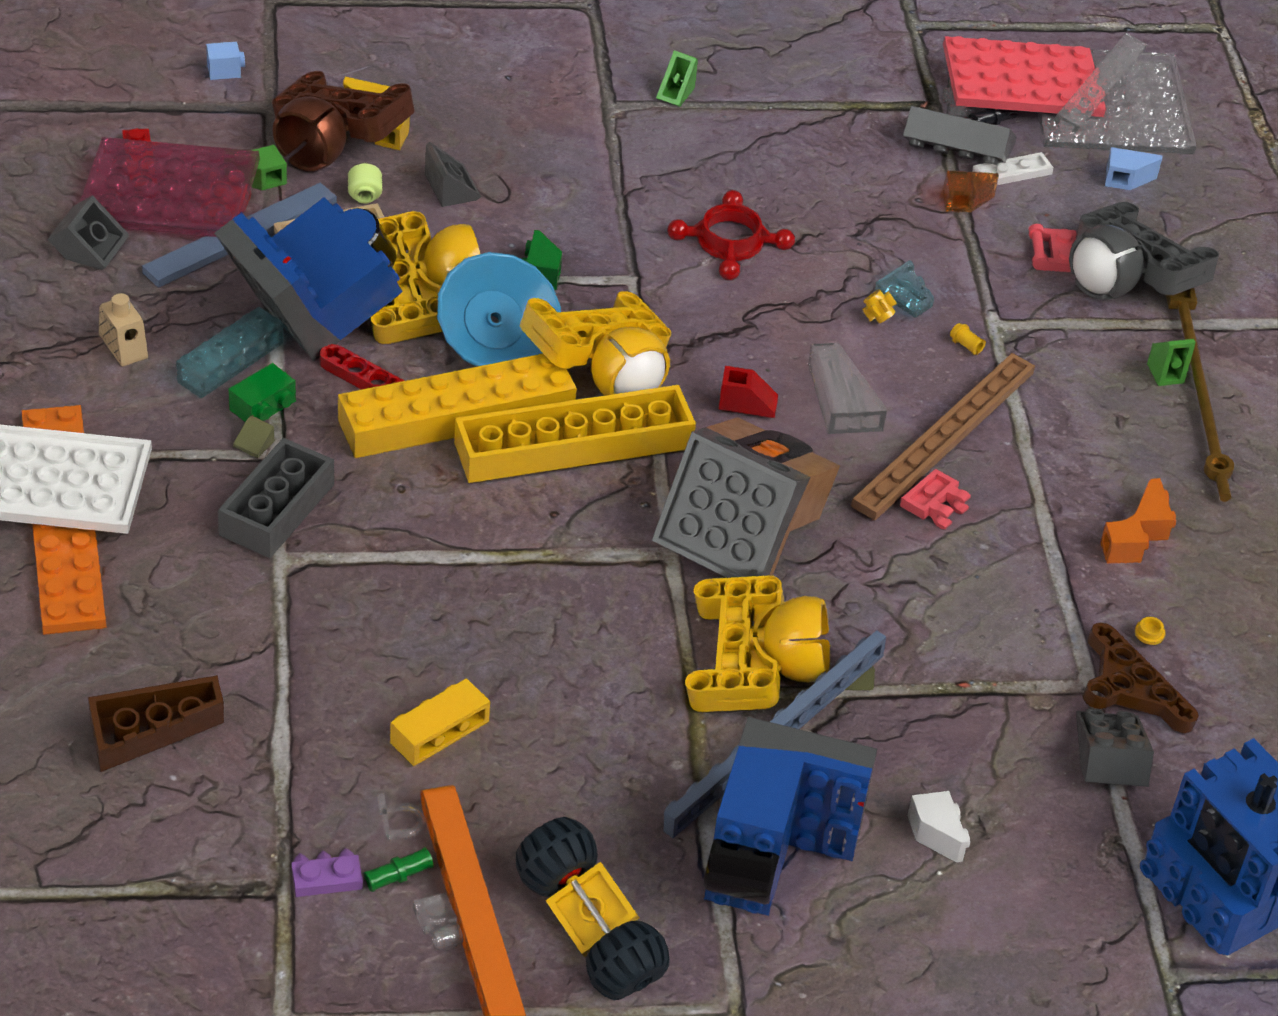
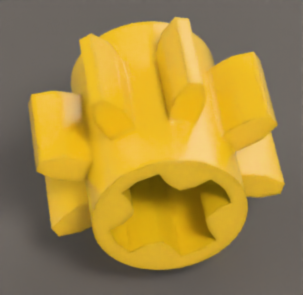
M878 289L863 300L866 307L862 310L870 322L876 319L878 323H882L896 312L892 306L897 303L889 291L883 294Z

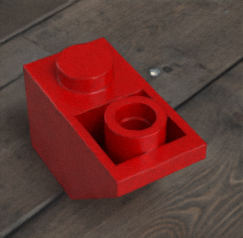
M725 365L719 410L775 418L778 394L754 370Z

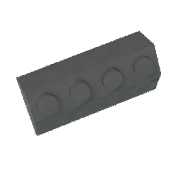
M914 106L910 108L903 134L909 140V145L924 148V144L934 146L933 150L948 154L949 150L959 152L958 156L967 159H973L974 156L983 158V162L998 165L999 161L1006 163L1017 139L1011 128Z

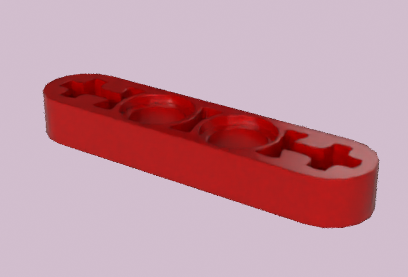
M330 344L322 347L320 350V365L324 370L361 390L405 381L340 345ZM355 367L360 368L362 371L351 372L348 369ZM382 380L385 383L381 385L372 384L371 381Z

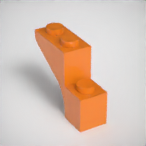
M1160 478L1149 480L1138 509L1133 516L1125 520L1105 523L1100 543L1107 564L1141 563L1144 551L1149 548V541L1169 539L1171 529L1176 526V514L1174 511H1171L1169 493L1167 490H1164Z

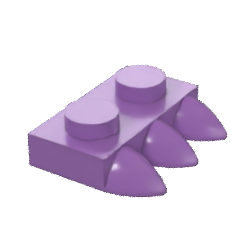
M347 848L341 851L339 857L332 858L327 852L322 850L315 860H309L305 855L299 853L291 862L295 897L363 889L359 856L354 855Z

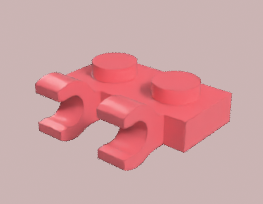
M935 469L901 498L900 507L923 520L930 516L937 527L945 530L952 524L948 517L953 511L962 515L969 509V506L964 503L971 495L965 490L958 489L959 481ZM947 501L950 504V506L945 505L943 503Z

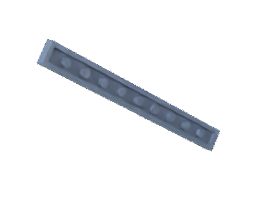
M876 630L868 638H862L851 653L842 655L830 671L821 673L809 689L800 691L794 701L788 707L779 709L770 722L800 729L884 656L886 636ZM739 745L733 749L730 756L724 762L715 764L703 780L694 782L682 798L678 801H672L666 807L663 831L671 838L676 837L724 795Z

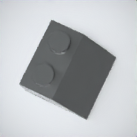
M91 195L70 209L47 240L66 260L103 270L124 244L129 234L98 200Z

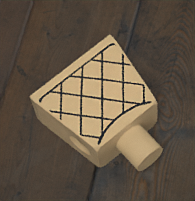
M120 293L114 295L112 301L102 303L99 307V335L120 365L123 367L147 359L148 352L144 323L139 313L129 301V297L126 294Z

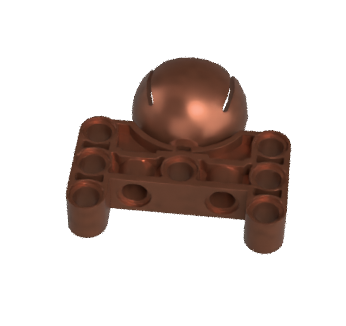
M312 71L306 73L272 100L275 114L272 129L273 138L278 150L285 157L303 142H307L302 149L290 157L289 162L305 171L324 169L335 162L342 153L346 143V131L350 132L351 138L363 139L365 142H377L384 139L415 112L411 88L408 84L400 83L390 86L383 93L328 86L323 72Z

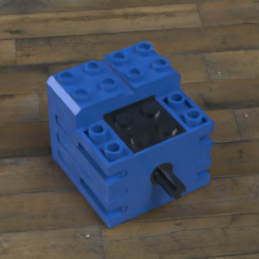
M1254 738L1244 743L1241 754L1234 748L1224 753L1223 757L1217 760L1214 758L1204 763L1201 775L1195 768L1184 773L1171 815L1155 823L1151 838L1146 843L1147 851L1144 860L1140 862V869L1143 875L1158 887L1167 901L1171 902L1175 907L1181 904L1183 907L1182 915L1186 922L1192 925L1202 935L1207 945L1218 954L1228 956L1278 928V762Z

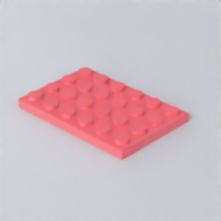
M945 36L943 48L955 106L1104 117L1106 107L1090 48Z

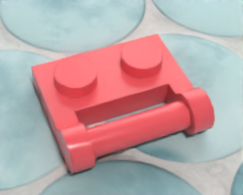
M1041 224L1031 225L1028 230L1029 237L1033 242V267L1036 270L1071 272L1069 256L1072 244L1076 240V230L1044 228ZM1043 241L1049 242L1051 258L1044 252Z

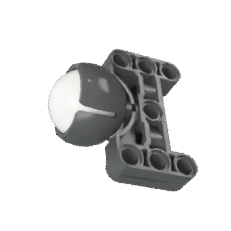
M1119 202L1080 217L1076 240L1070 250V270L1076 276L1075 282L1086 295L1094 299L1111 300L1125 295L1134 288L1140 280L1142 273L1144 275V282L1165 295L1178 294L1210 282L1214 278L1219 257L1218 251L1210 247H1197L1188 250L1137 221L1139 208L1135 204Z

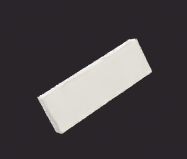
M1040 152L1009 158L1006 160V163L999 161L998 165L991 163L974 165L972 173L982 187L985 188L1052 175L1054 167L1045 155Z

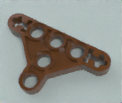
M1101 622L1094 624L1087 641L1090 647L1100 656L1099 676L1088 681L1082 695L1085 703L1096 709H1104L1117 704L1159 716L1177 732H1191L1199 717L1197 710L1115 628ZM1116 654L1125 656L1128 660L1121 659ZM1136 674L1145 676L1148 680L1141 679ZM1114 682L1120 683L1124 685L1126 688H1121L1114 684ZM1092 691L1100 692L1105 697L1095 695ZM1156 694L1165 696L1168 700H1163Z

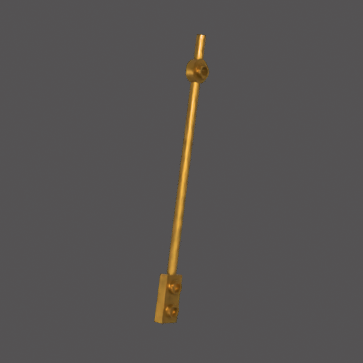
M1191 288L1175 295H1166L1169 309L1179 310L1185 340L1194 339L1196 342L1190 365L1210 455L1205 461L1204 473L1207 477L1216 481L1220 500L1227 502L1231 499L1228 479L1232 476L1234 462L1229 456L1222 454L1190 313V310H1195L1197 305L1195 289Z

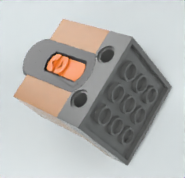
M738 417L692 431L652 541L727 578L773 576L789 532L820 519L840 465L815 454L811 446L798 438L779 431L764 430Z

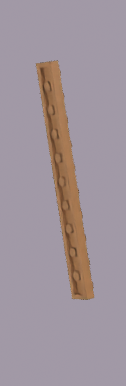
M1011 353L852 499L851 507L874 521L878 519L1034 373L1035 365Z

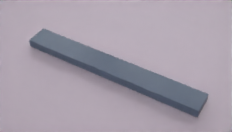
M320 182L246 218L249 220L251 217H254L271 235L274 233V223L296 219L323 197L333 205L337 203V196ZM215 232L142 265V273L159 288L227 256L228 253L214 234Z

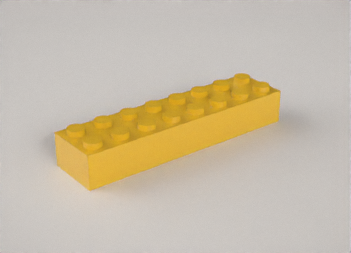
M538 354L338 394V421L354 458H360L452 439L455 436V418L576 400L577 388L566 368H560L550 362L544 354Z
M672 385L455 418L454 444L468 483L685 450L691 432L695 431L696 422L680 386Z

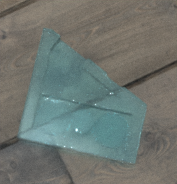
M910 260L875 284L874 291L880 289L883 294L889 291L897 303L896 306L914 318L933 307L934 296L925 287L923 278L921 276L917 277L914 272V264Z

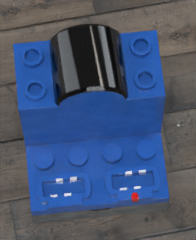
M323 197L273 237H270L268 232L254 217L248 220L242 212L214 233L256 297L313 361L320 357L322 347L337 344L403 292L397 283L400 277L393 269L396 261V250L375 214L367 209L354 208L344 212L337 203L332 205Z
M748 717L716 819L714 839L703 885L706 889L704 900L712 901L719 905L736 907L750 913L769 916L789 845L805 851H813L833 858L853 861L878 749Z

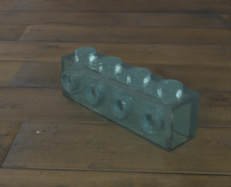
M258 306L177 360V382L202 399L282 345L283 322Z

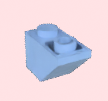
M1111 147L1106 167L1105 186L1132 190L1157 179L1162 155Z

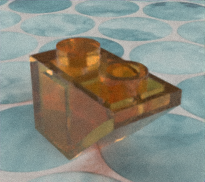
M946 171L943 186L945 211L972 212L994 198L999 174Z

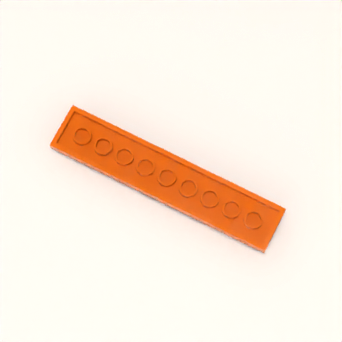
M81 405L21 410L23 427L84 433ZM32 524L43 635L107 628L96 530Z

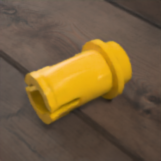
M958 323L950 332V337H952V341L955 344L960 343L974 355L981 353L985 347L986 341L971 332L966 324Z

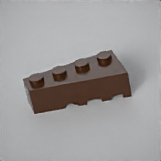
M218 675L88 697L90 722L100 772L224 723V701Z

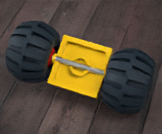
M560 817L553 819L533 830L517 848L515 859L520 879L533 892L541 896L550 897L545 901L583 957L587 956V973L593 987L611 1000L623 999L634 992L642 990L665 974L670 963L668 946L664 937L653 926L643 921H638L640 917L601 862L596 865L598 853L592 833L582 823L572 818Z

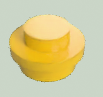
M1145 617L1137 623L1135 635L1141 642L1156 645L1164 640L1166 634L1164 624L1158 618Z

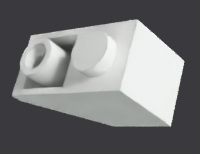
M943 791L912 795L907 816L916 841L955 862H963L966 848L970 846V837L968 830L962 827L959 806L957 803H953L950 792Z

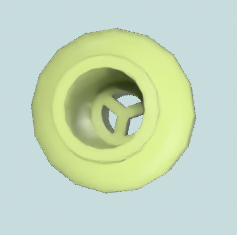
M362 163L352 167L348 173L349 195L356 201L365 204L378 199L382 194V173L380 169L369 163Z

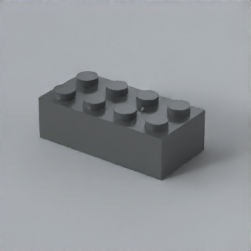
M282 438L218 509L219 536L271 558L334 486V459Z

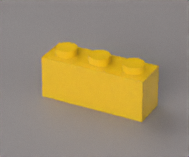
M467 678L457 684H452L435 697L424 700L411 711L398 715L390 724V743L413 766H416L488 723L490 700Z

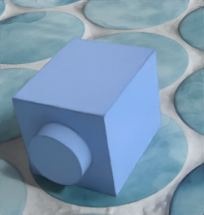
M237 42L206 44L207 68L210 80L241 78V67H245L244 52H239Z

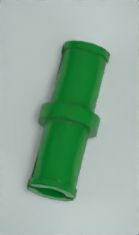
M424 847L422 850L402 858L398 856L390 859V863L370 871H365L364 878L369 890L374 892L396 881L403 883L407 881V877L428 868H433L434 863L430 852Z

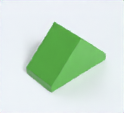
M674 50L656 98L680 107L695 88L698 59Z

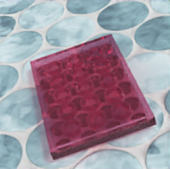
M102 137L80 202L93 195L124 229L216 237L214 234L216 231L241 212L244 214L260 161L259 151Z

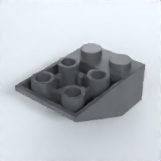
M1094 708L1086 709V711H1076L1080 767L1085 782L1149 787L1154 750L1139 716L1128 711H1118L1117 714L1104 713L1102 710Z

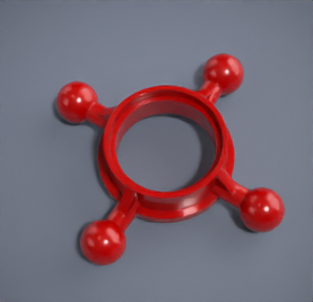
M736 190L727 191L722 198L723 204L709 209L705 213L704 218L694 226H688L683 220L676 219L671 221L667 228V233L671 239L679 241L686 238V236L697 237L704 251L716 258L723 259L724 261L719 266V274L725 280L736 279L740 274V265L737 261L755 256L761 251L764 243L775 244L781 250H788L795 243V236L788 229H781L776 233H770L762 224L759 215L752 209L743 206V197ZM719 222H737L750 228L754 235L742 240H730L715 235L709 228Z

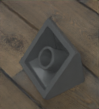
M428 142L425 152V176L441 206L445 207L478 200L481 195L464 164L431 142Z

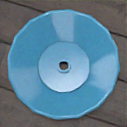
M486 252L465 258L448 272L438 293L437 319L446 342L464 361L478 367L543 354L520 328L525 307L531 298L547 301L557 312H561V306L552 284L534 265L512 254ZM491 316H495L498 319V323L493 322Z

